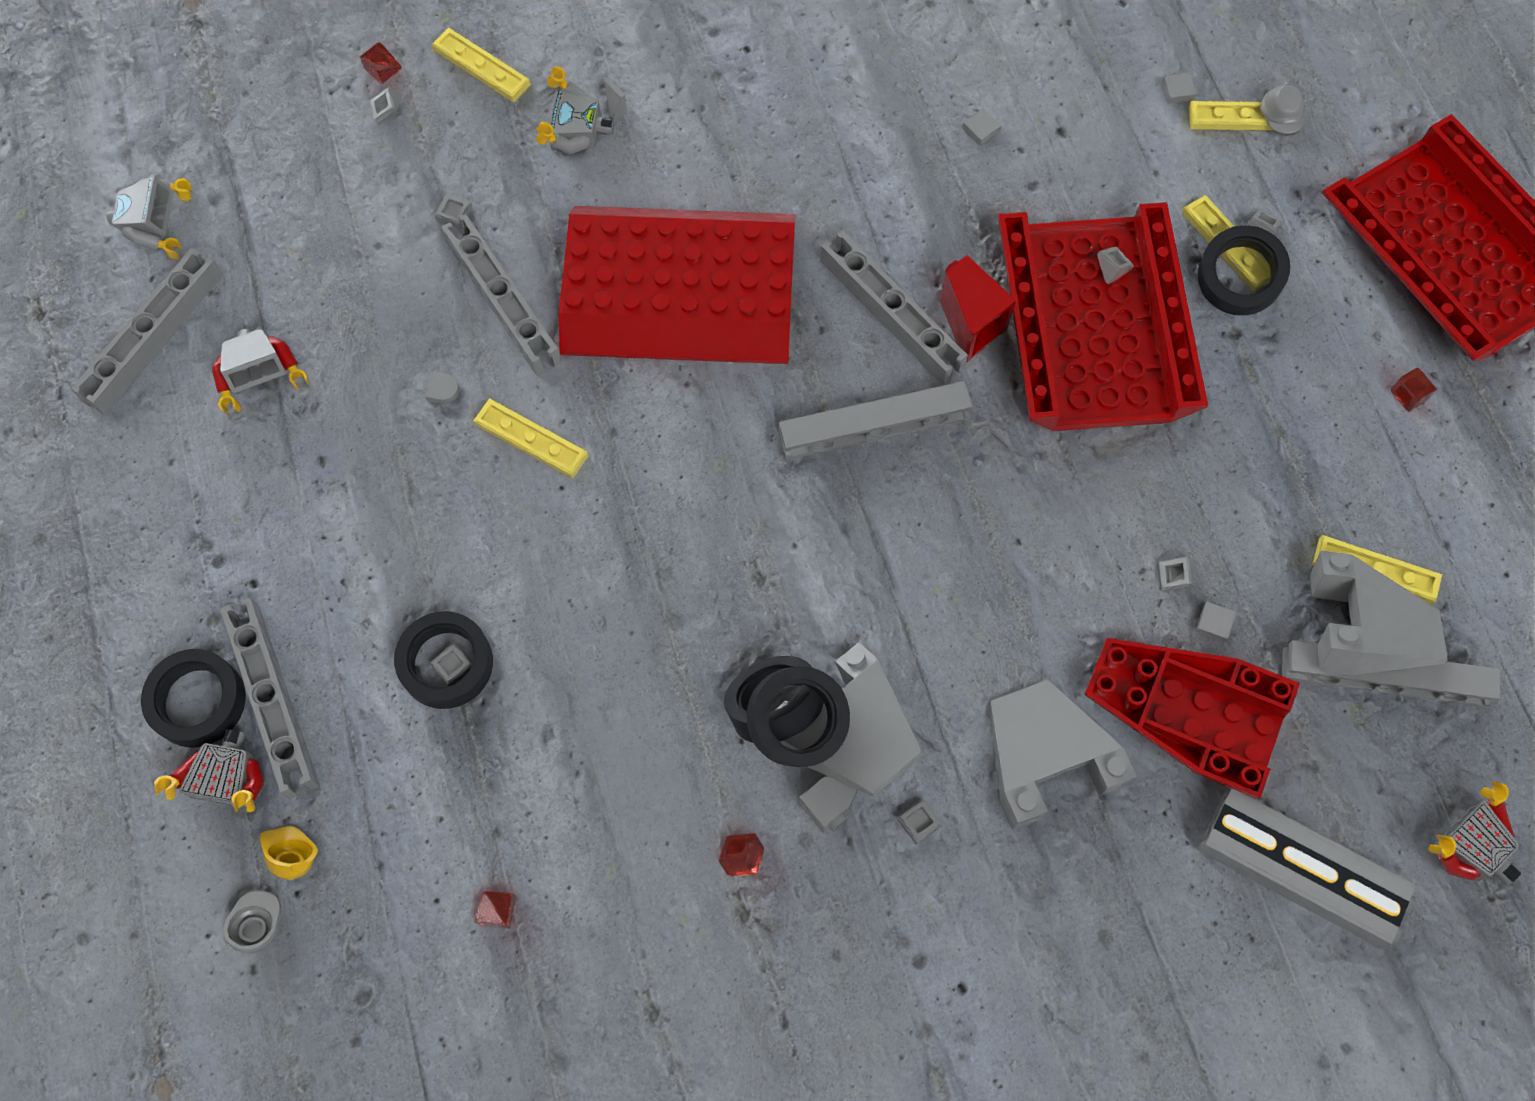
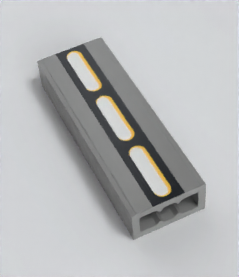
M1232 788L1222 795L1197 849L1199 852L1378 948L1392 945V943L1395 944L1399 940L1403 932V926L1400 924L1404 914H1408L1415 903V897L1412 896L1416 887L1415 884Z

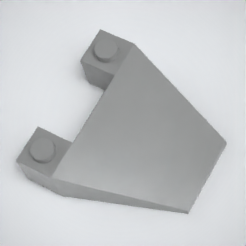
M1328 551L1320 552L1310 573L1312 597L1348 602L1351 626L1328 623L1317 645L1320 671L1359 675L1446 664L1448 657L1440 611L1354 555Z
M858 642L835 661L843 682L846 684L842 690L847 698L850 710V725L847 736L842 746L832 757L809 768L874 797L920 759L923 753L879 659ZM785 701V702L782 703L779 707H777L775 710H777V709H779V708L785 706V705H786L787 703H789V702H788V701ZM823 703L821 712L811 725L799 734L780 741V743L794 750H802L815 744L826 728L827 710L825 704Z
M1049 680L990 701L999 801L1012 830L1038 821L1048 812L1036 784L1086 765L1099 796L1128 786L1137 778L1123 746Z

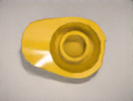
M286 826L264 831L260 834L264 861L273 875L281 879L294 880L304 876L312 868L318 850L316 845L299 828Z

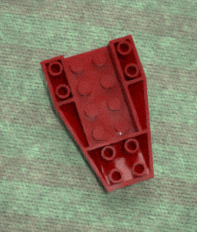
M1107 638L1084 695L1194 773L1259 800L1271 770L1267 766L1283 719L1292 709L1300 683L1238 658Z

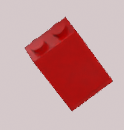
M968 255L960 261H953L946 268L940 298L955 341L968 355L966 363L1008 329L1016 300Z

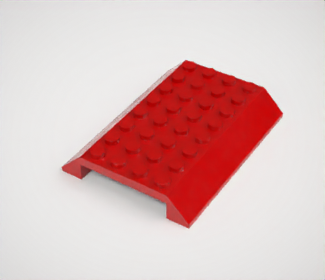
M1452 114L1431 125L1422 140L1351 182L1344 177L1322 191L1326 199L1474 362L1486 360L1535 329V200Z
M1167 202L1139 204L1134 217L1029 224L1027 212L998 214L1009 292L1016 300L1013 317L1029 420L1052 431L1163 424L1174 422L1208 407ZM1116 246L1130 260L1134 267L1111 284H1107L1104 280L1097 254L1099 251Z
M575 206L569 213L558 312L560 355L789 364L796 214Z

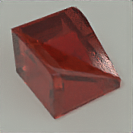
M381 42L376 43L360 56L364 69L381 84L402 69L401 65Z
M1415 368L1401 376L1391 388V392L1408 412L1424 404L1437 390L1419 368Z
M756 833L729 835L726 837L719 863L728 876L757 874L764 853V846Z
M483 891L474 923L482 926L510 929L516 895L507 892Z

